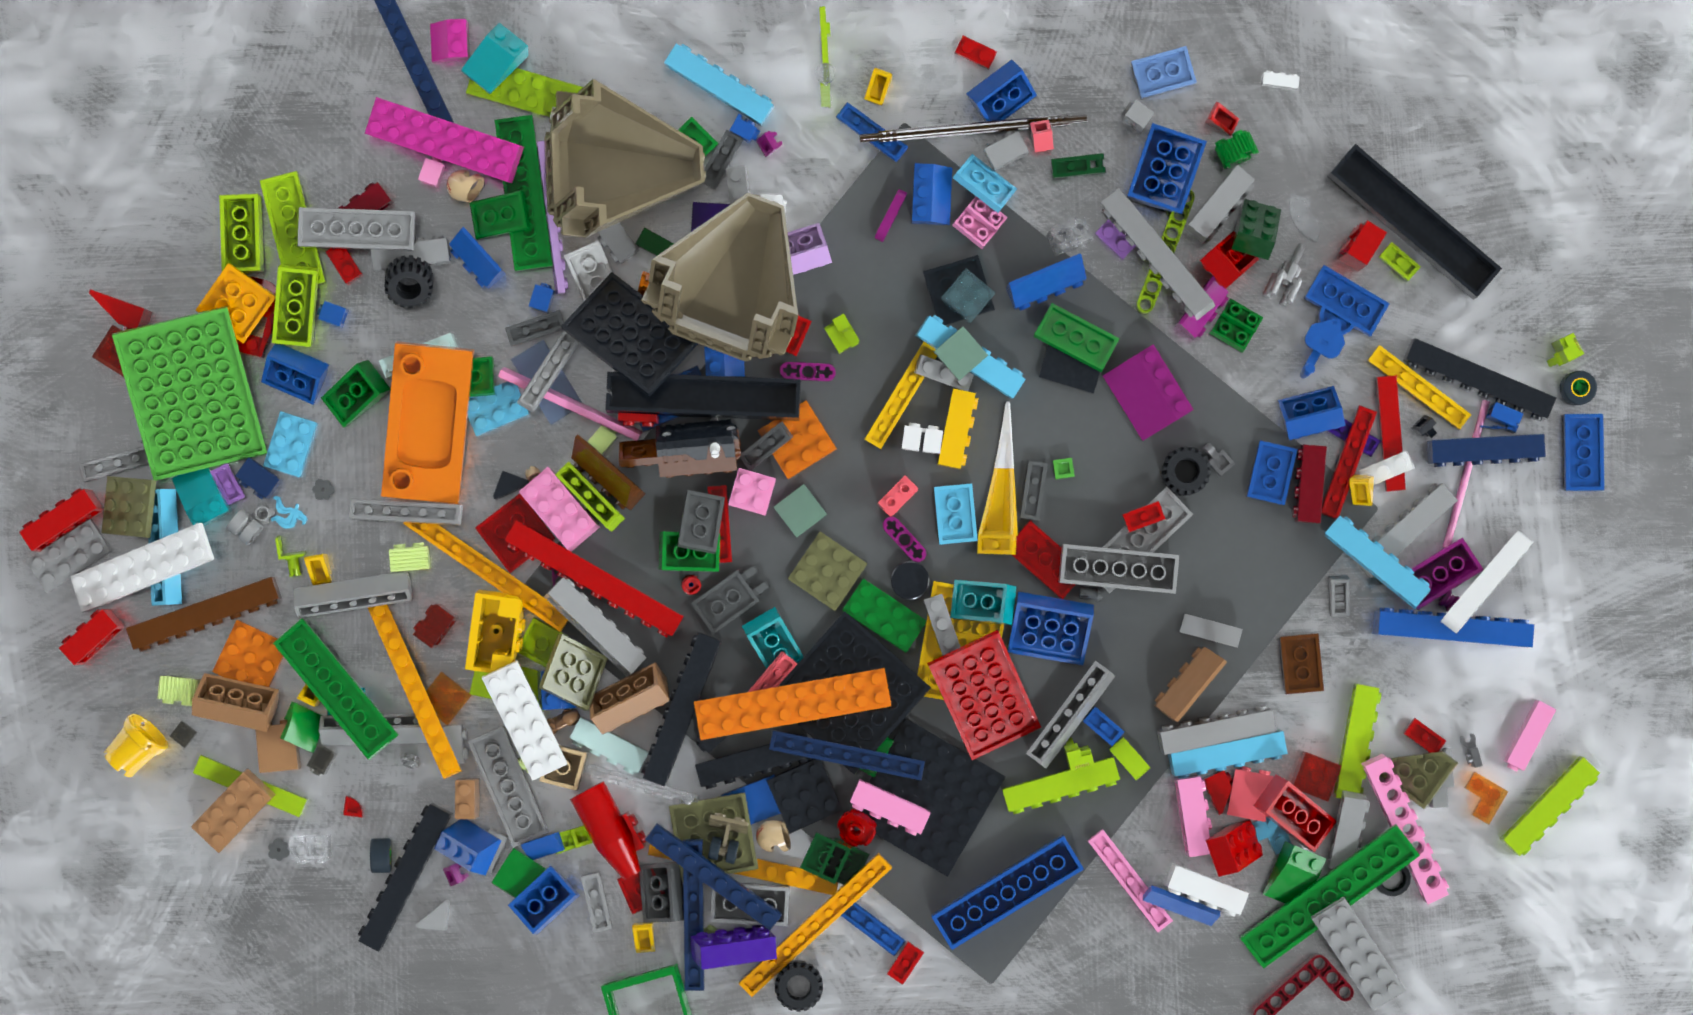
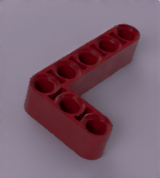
M1314 953L1255 1004L1251 1009V1015H1256L1259 1009H1264L1265 1015H1276L1317 977L1341 1001L1351 1000L1354 990L1326 957L1320 953ZM1316 958H1322L1323 960L1320 967L1314 966ZM1306 970L1308 978L1300 980L1299 974ZM1330 972H1334L1336 976L1332 982H1328L1326 978ZM1292 983L1294 990L1291 993H1286L1285 986ZM1347 987L1348 994L1343 997L1340 996V989ZM1274 996H1278L1280 999L1279 1004L1276 1006H1272L1270 1003L1271 998Z

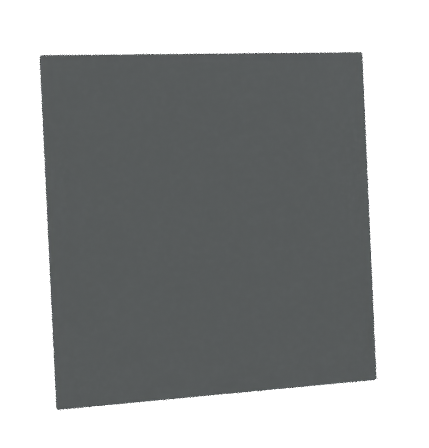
M903 123L898 129H908L911 127ZM925 138L902 140L901 142L907 145L908 149L896 163L880 151L820 223L832 263L793 275L798 315L812 321L797 357L785 352L784 355L775 353L768 358L759 359L758 357H752L750 361H744L745 377L785 379L780 373V368L785 362L831 364L836 371L833 380L829 382L801 380L800 404L807 400L837 449L790 479H787L773 455L751 470L752 472L776 478L767 514L763 516L728 505L732 562L719 563V572L658 570L660 531L680 532L687 490L708 494L707 487L727 485L729 503L738 469L748 470L743 461L739 458L737 460V470L729 473L713 472L712 474L680 475L672 478L660 477L658 464L619 468L624 475L646 494L630 511L626 507L624 510L615 503L617 499L613 495L608 497L603 491H600L625 519L611 532L586 508L600 528L575 548L572 553L684 616L673 636L668 635L667 638L657 633L658 628L652 625L649 628L640 623L641 618L635 616L633 619L624 614L625 609L618 606L616 609L607 604L608 599L604 597L598 599L591 595L592 590L587 587L584 590L577 586L574 588L579 593H584L593 606L595 605L601 609L602 615L607 620H612L621 633L623 632L628 635L630 642L634 646H638L644 651L643 655L646 659L633 673L655 662L667 677L669 699L673 689L677 690L679 683L676 681L680 671L684 672L686 665L683 664L687 653L691 654L693 647L690 646L694 635L698 636L699 633L722 641L699 701L745 693L750 690L766 671V667L746 636L742 625L775 607L803 656H805L844 612L842 611L863 578L926 621L928 613L923 600L931 597L933 581L954 584V580L1016 586L1014 610L1018 592L1059 598L1012 555L977 554L978 541L939 545L934 487L972 483L978 539L994 471L1005 403L1007 401L1010 402L1018 533L1030 520L1020 518L1028 461L1047 463L1039 521H1031L1061 548L1062 544L1102 548L1126 525L1122 514L1146 506L1167 487L1162 480L1161 466L1165 457L1173 450L1181 447H1194L1196 450L1202 451V454L1206 455L1209 461L1211 457L1203 450L1207 443H1210L1217 452L1223 449L1235 465L1222 476H1219L1210 467V480L1202 490L1192 495L1175 494L1193 515L1153 552L1179 555L1176 594L1115 588L1109 594L1104 589L1103 601L1099 600L1097 602V600L1079 599L1080 587L1098 589L1099 586L1076 584L1063 599L1094 605V616L1084 664L1077 665L1009 653L1042 728L976 758L1006 777L949 876H945L877 835L874 836L869 845H858L857 847L870 854L866 864L880 853L892 866V869L876 882L872 888L984 980L992 984L1098 855L1087 840L1102 829L1111 839L1169 768L1168 754L1164 755L1160 751L1157 730L1162 729V726L1173 724L1174 727L1181 725L1180 722L1191 720L1194 723L1199 722V718L1210 717L1334 565L1343 551L1325 537V532L1336 519L1321 514V523L1316 524L1295 522V517H1292L1293 506H1296L1297 498H1294V488L1298 487V479L1295 478L1296 468H1299L1300 460H1297V454L1285 505L1246 497L1259 441L1295 449H1301L1300 443L1295 439L1289 440L1284 430L1086 269L1087 279L1083 281V286L1073 289L1071 286L1066 288V292L1059 296L1052 294L1047 296L1048 300L1038 304L1035 301L1030 303L1031 307L1020 311L1019 308L1014 310L1006 291L1009 282L1068 259L1070 256L1006 204L1000 212L1008 218L984 248H979L952 226L975 198L973 193L953 179V176L961 167ZM915 163L952 167L950 225L912 224ZM901 189L908 194L885 240L881 242L874 237L897 191ZM978 255L995 310L945 326L948 328L952 326L957 330L964 326L981 347L991 352L990 356L995 359L997 357L1007 362L1006 366L1011 370L1016 368L1023 373L1022 377L1026 380L1015 397L1010 399L979 377L973 376L968 392L976 393L975 398L979 399L977 409L972 410L971 416L975 417L973 428L968 430V435L971 436L969 447H965L964 454L967 455L965 466L961 465V469L937 465L940 454L922 452L925 433H921L919 452L902 449L905 425L909 426V423L920 424V428L927 429L928 425L938 426L944 435L952 391L956 388L924 377L881 449L877 448L864 439L923 343V340L915 336L927 316L933 317V315H936L923 271ZM1051 303L1120 338L1102 373L1100 372L1094 394L1039 378L1048 344L1033 336ZM844 313L860 342L853 348L851 347L839 354L824 327L833 323V319ZM1154 344L1194 410L1142 441L1104 380L1103 375ZM937 356L935 360L942 362ZM704 365L700 369V371L703 376H706V369ZM788 365L787 369H783V372H786L787 376H790L792 372L797 373L796 377H800L799 369L801 366L797 365V370L791 369V366ZM806 366L802 370V374L805 377H811L814 373L813 368L810 366ZM816 366L817 373L815 378H819V374H824L825 378H829V375L833 374V371H830L828 367L825 368V371H819L820 367ZM679 416L661 425L664 427L666 425L675 426V424L685 425V423L710 421L713 417ZM717 418L718 420L731 419L732 423L738 427L741 453L761 438L758 432L759 429L774 421ZM656 427L651 429L643 440L656 439ZM1072 458L1075 477L1055 480L1053 460ZM1181 460L1175 467V475L1181 482H1191L1197 475V468L1192 461ZM1325 465L1322 503L1334 473L1327 465ZM905 475L918 487V491L892 517L897 518L925 548V559L917 563L921 564L929 575L927 591L921 597L914 600L899 597L891 586V576L894 569L899 564L912 560L884 531L883 522L890 516L877 505ZM804 484L827 515L796 538L774 509V506ZM1349 488L1339 516L1349 518L1354 523L1353 526L1359 530L1364 528L1378 508L1375 504H1372V506L1353 505L1351 489ZM887 521L888 526L886 528L888 530L893 529L896 533L892 535L896 538L897 534L903 531L902 527L898 530L895 527L896 521ZM819 532H822L867 563L836 611L788 580V577ZM900 535L899 542L902 545L909 544V535ZM559 541L558 545L565 548V546ZM913 541L911 546L905 548L908 552L910 549L914 552V558H922L921 553L923 551L921 549L916 550L913 547L917 545L915 541ZM540 565L525 584L544 597L553 587L552 570L549 571ZM755 565L759 572L749 578V581L754 588L766 581L770 588L760 594V602L721 630L712 634L691 603L735 571L742 570L745 572ZM690 574L697 576L701 582L700 590L693 595L686 594L681 587L682 579ZM558 577L556 579V583L561 579V577ZM1184 614L1243 629L1238 648L1180 633ZM854 619L917 675L926 624L905 653ZM567 622L561 632L567 634L569 638L604 655L572 623ZM1004 624L1002 640L1008 650L1012 625ZM1198 647L1200 649L1206 647L1226 660L1227 663L1178 722L1172 721L1154 706L1157 703L1154 700L1161 692L1165 693L1169 688L1167 684L1173 677L1177 678L1181 674L1179 669L1185 662L1190 663L1193 659L1191 656ZM607 659L604 668L607 669L619 680L626 678V676L609 659ZM1097 661L1113 673L1115 678L1091 710L1094 707L1098 708L1119 726L1124 733L1116 743L1124 737L1150 766V769L1136 781L1110 752L1109 749L1112 746L1082 720L1070 737H1072L1074 743L1078 744V747L1089 746L1094 762L1114 757L1120 780L1116 781L1117 784L1106 787L1104 784L1098 786V790L1087 793V790L1080 791L1079 796L1072 798L1066 795L1061 797V801L1051 804L1050 801L1042 802L1043 806L1038 808L1025 807L1024 812L1018 814L1008 812L1002 792L1003 788L1070 769L1064 746L1047 768H1044L1026 753L1093 663ZM923 697L904 718V720L907 718L969 755L944 700ZM668 701L663 706H658L654 709L663 715L667 707L670 708L672 701ZM694 712L686 735L697 743L698 740L696 738L699 736L696 713ZM904 720L889 735V739L893 740ZM796 723L728 735L709 754L716 759L770 744L773 730L794 735H802L807 732ZM821 760L842 810L802 828V830L811 838H814L816 832L833 840L834 838L842 840L839 835V828L837 829V823L844 813L853 809V803L850 802V798L859 779L869 782L872 776L861 770L854 775L843 764ZM798 761L791 762L792 766L780 769V766H776L769 773L762 774L761 771L754 773V777L743 779V776H740L738 778L744 783L749 784L773 774L777 776L801 764ZM854 826L855 831L860 830L858 827ZM1063 834L1084 870L951 950L932 919L931 914Z

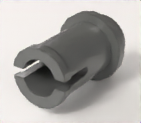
M1080 587L1079 599L1103 601L1104 589H1100V587L1098 589Z

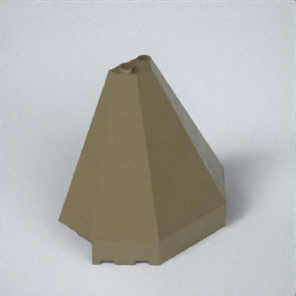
M592 79L578 93L556 91V107H552L549 119L551 129L550 132H546L544 138L547 212L549 215L554 216L553 221L557 227L561 228L562 235L587 238L704 183L706 178L703 164L705 154L703 146L595 79Z
M747 193L652 259L649 275L650 283L641 301L653 308L652 313L661 322L665 321L669 325L668 329L672 334L742 361H750L752 357H758L759 359L768 358L775 353L779 355L785 354L791 338L794 337L798 309L783 205L764 199L759 195Z

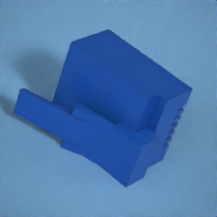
M1495 402L1490 405L1486 419L1504 427L1493 425L1491 427L1480 426V428L1501 429L1514 434L1524 413Z

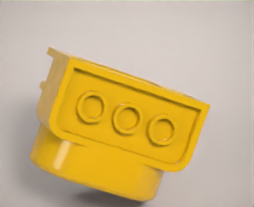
M481 589L475 593L465 665L466 670L491 673L515 661L518 652L522 650V632L525 630L526 625L522 599L514 595H508V593Z

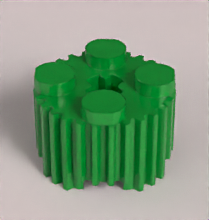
M1246 130L1236 131L1232 134V138L1227 140L1223 138L1215 142V150L1224 169L1230 168L1229 164L1231 163L1242 164L1251 159L1250 155L1252 153H1259L1250 132Z

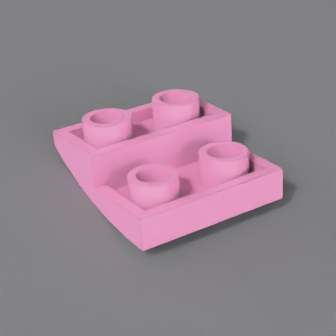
M975 196L952 226L979 248L983 249L1008 217L1000 211L997 213Z

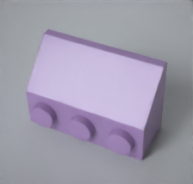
M819 223L788 232L793 275L832 263Z

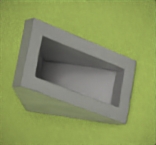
M448 899L445 900L415 926L420 929L447 930L450 901Z

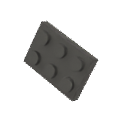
M691 490L686 491L677 547L712 554L716 553L725 497Z

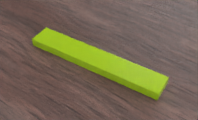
M200 755L193 773L229 787L243 772ZM261 780L276 794L267 803L268 805L297 817L301 816L308 799Z

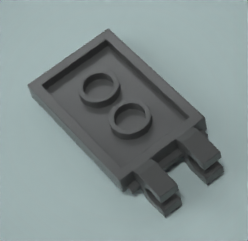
M755 565L745 572L742 570L735 571L691 603L712 634H715L760 602V594L770 588L766 581L756 588L749 581V578L759 572Z

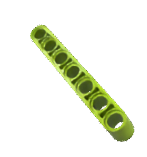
M1191 189L1189 192L1190 202L1185 204L1182 213L1184 216L1183 220H1176L1174 212H1170L1161 235V239L1173 253H1175L1195 200V194ZM1174 229L1177 237H1168L1167 230ZM1150 268L1136 302V310L1140 314H1148L1152 311L1162 287L1160 281L1162 277L1159 274L1155 275ZM1152 282L1156 285L1157 289L1155 292L1148 291V283ZM1142 300L1149 302L1150 308L1148 310H1143L1140 307Z

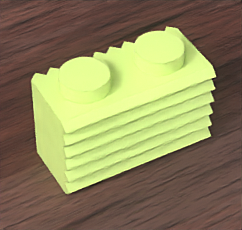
M424 542L413 543V547L405 548V544L393 545L394 549H389L391 572L431 569L429 546H424Z
M162 675L159 679L157 699H162V703L166 704L182 701L181 705L192 706V698L201 680Z

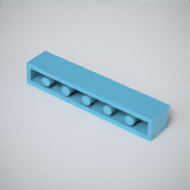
M675 44L664 62L666 67L762 127L774 108L769 97L765 95L759 96L750 85L746 84V86H743L734 75L730 74L728 76L723 73L724 70L718 65L714 64L712 66L708 64V60L700 54L694 55L688 46Z
M933 315V317L927 316L915 336L937 349L957 329L952 326L946 327L942 324L943 320ZM982 347L988 356L970 372L1010 399H1013L1026 380L1022 377L1023 373L1016 368L1011 370L1006 366L1007 362L999 357L997 359L990 356L991 352Z
M176 489L155 490L151 537L148 538V544L178 532ZM181 574L151 585L152 606L182 604Z
M1339 516L1325 532V537L1413 609H1416L1430 592L1429 583L1423 578H1416L1411 568L1406 565L1405 567L1398 563L1399 559L1392 553L1388 555L1384 552V547L1377 541L1373 543L1368 539L1369 535L1362 529L1357 530L1349 518Z
M1279 729L1271 734L1168 754L1171 773L1173 776L1181 779L1189 777L1190 773L1196 772L1197 775L1208 773L1210 769L1222 771L1226 770V766L1230 765L1242 767L1245 766V762L1252 761L1253 764L1264 762L1265 758L1271 757V760L1283 758L1282 755L1288 754L1284 731Z

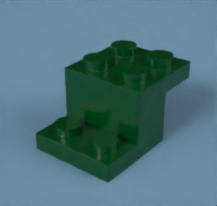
M816 832L800 868L833 884L838 882L844 885L865 866L870 854L837 838L833 840Z

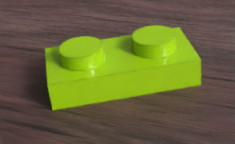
M1393 242L1379 255L1382 261L1407 282L1421 267Z

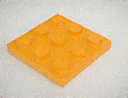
M228 263L195 311L199 313L227 306L236 339L244 344L275 300L276 295Z

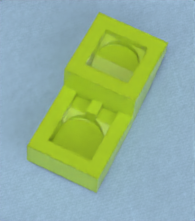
M1124 737L1109 749L1136 781L1150 769V766Z
M584 825L560 832L565 850L555 854L593 843Z

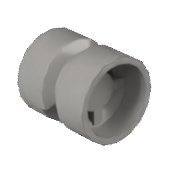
M242 509L231 519L226 528L234 535L239 534V539L246 545H249L260 534L263 526L256 520L251 521V516Z

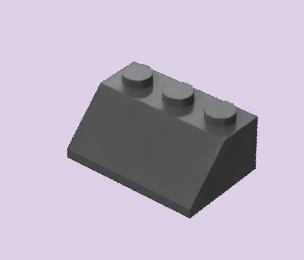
M676 862L640 865L643 923L684 920V888L679 864ZM651 868L654 869L656 876H653Z

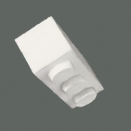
M1267 70L1262 75L1261 85L1297 90L1300 77L1297 74L1285 75L1284 72H1278L1277 74Z

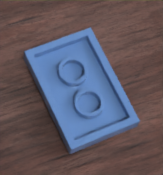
M1187 46L1131 61L1141 99L1197 83Z

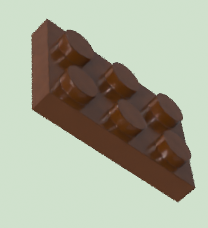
M1319 633L1279 637L1285 694L1324 691Z

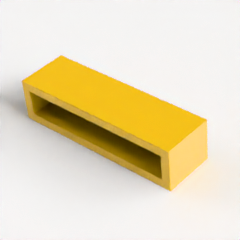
M953 389L937 465L961 469V465L965 466L967 455L964 454L965 447H969L971 436L968 435V430L973 428L975 417L971 416L972 410L977 409L979 399L975 398L976 393Z

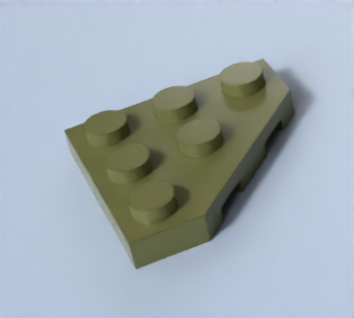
M1444 751L1390 758L1394 765V768H1392L1394 775L1397 774L1402 782V785H1400L1402 792L1405 791L1408 798L1423 809L1427 808L1458 765V762ZM1387 772L1381 773L1380 776L1386 779Z

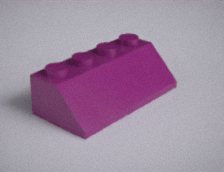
M1463 538L1412 568L1414 571L1413 575L1418 579L1423 578L1427 581L1431 589L1416 609L1423 608L1484 570Z

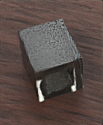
M318 745L306 766L310 767L309 771L318 776L320 774L325 775L336 758L337 753L325 746Z

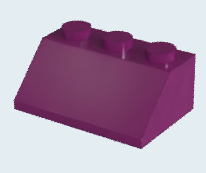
M1213 276L1207 281L1203 289L1213 300L1215 307L1198 320L1194 316L1190 318L1185 312L1175 325L1176 328L1193 340L1203 335L1206 330L1204 326L1207 321L1212 322L1218 314L1215 310L1219 305L1223 307L1229 299L1226 296L1229 291L1220 286Z

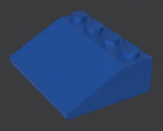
M1152 123L1127 198L1144 205L1182 214L1207 141Z
M1081 253L1009 282L1006 291L1014 310L1018 308L1020 311L1031 307L1030 303L1035 301L1038 304L1048 300L1047 296L1052 294L1059 296L1066 292V288L1071 286L1073 289L1083 286V281L1087 278Z
M1018 592L1008 653L1083 665L1094 616V605Z

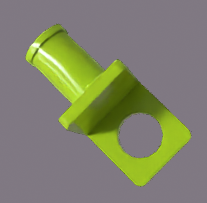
M278 535L275 538L278 560H287L289 577L301 575L298 558L307 554L306 551L283 553L281 535Z

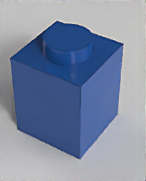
M541 283L540 286L535 284L529 307L549 313L555 291L551 289L552 286Z
M324 301L323 305L320 304L317 315H319V320L343 328L349 310Z

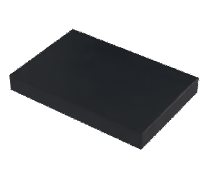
M1048 345L1039 378L1094 394L1100 372Z

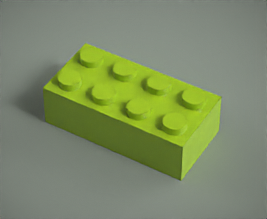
M259 194L219 195L222 271L230 263L244 274L264 273L262 197Z
M285 264L278 266L272 343L305 347L313 345L319 268Z

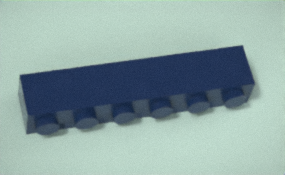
M1544 434L1427 441L1428 464L1434 463V467H1446V463L1453 462V466H1464L1465 462L1472 461V465H1482L1483 461L1490 460V464H1500L1504 459H1509V463L1521 462L1522 458H1528V462L1539 461L1540 457H1546Z

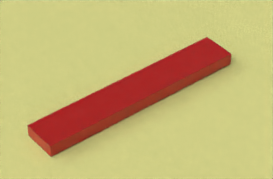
M1397 375L1376 377L1383 460L1403 452ZM1405 473L1385 480L1386 492L1406 490Z
M1358 406L1322 503V515L1333 519L1339 517L1350 488L1349 480L1356 472L1377 414L1376 411Z

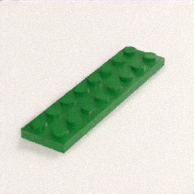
M533 115L494 120L497 138L524 147L513 183L503 181L504 194L520 190L524 191L530 229L510 233L514 270L517 272L552 267L553 262Z
M305 619L299 620L273 643L368 760L373 758L399 735Z

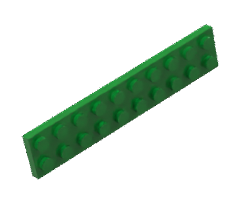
M1395 824L1241 935L1240 939L1264 969L1318 930L1311 916L1342 897H1345L1350 906L1418 858L1420 854L1397 824Z

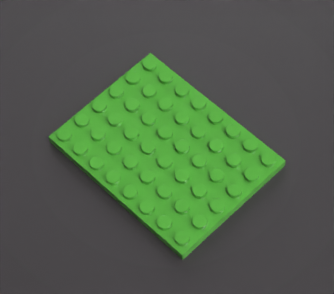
M227 306L112 333L153 480H160L267 453Z

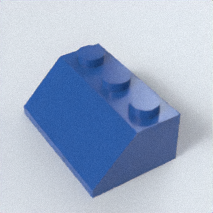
M1012 59L966 93L972 105L985 122L1005 120L1037 96L1023 69Z
M914 164L912 224L950 225L952 167L936 164Z
M464 227L460 229L449 243L452 248L450 252L456 259L460 257L465 262L462 266L469 273L472 271L477 276L475 280L482 288L484 286L488 289L491 288L506 274Z
M275 343L267 355L261 382L314 405L326 379L329 364L283 344Z
M704 346L706 376L745 377L744 361Z
M1334 386L1278 400L1289 440L1346 426L1342 406Z
M460 819L441 832L434 849L468 871L486 876L502 840L470 820Z
M550 866L508 906L532 934L538 935L580 895L561 874Z

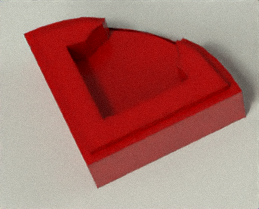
M346 796L343 815L363 818V810L360 803L353 797Z

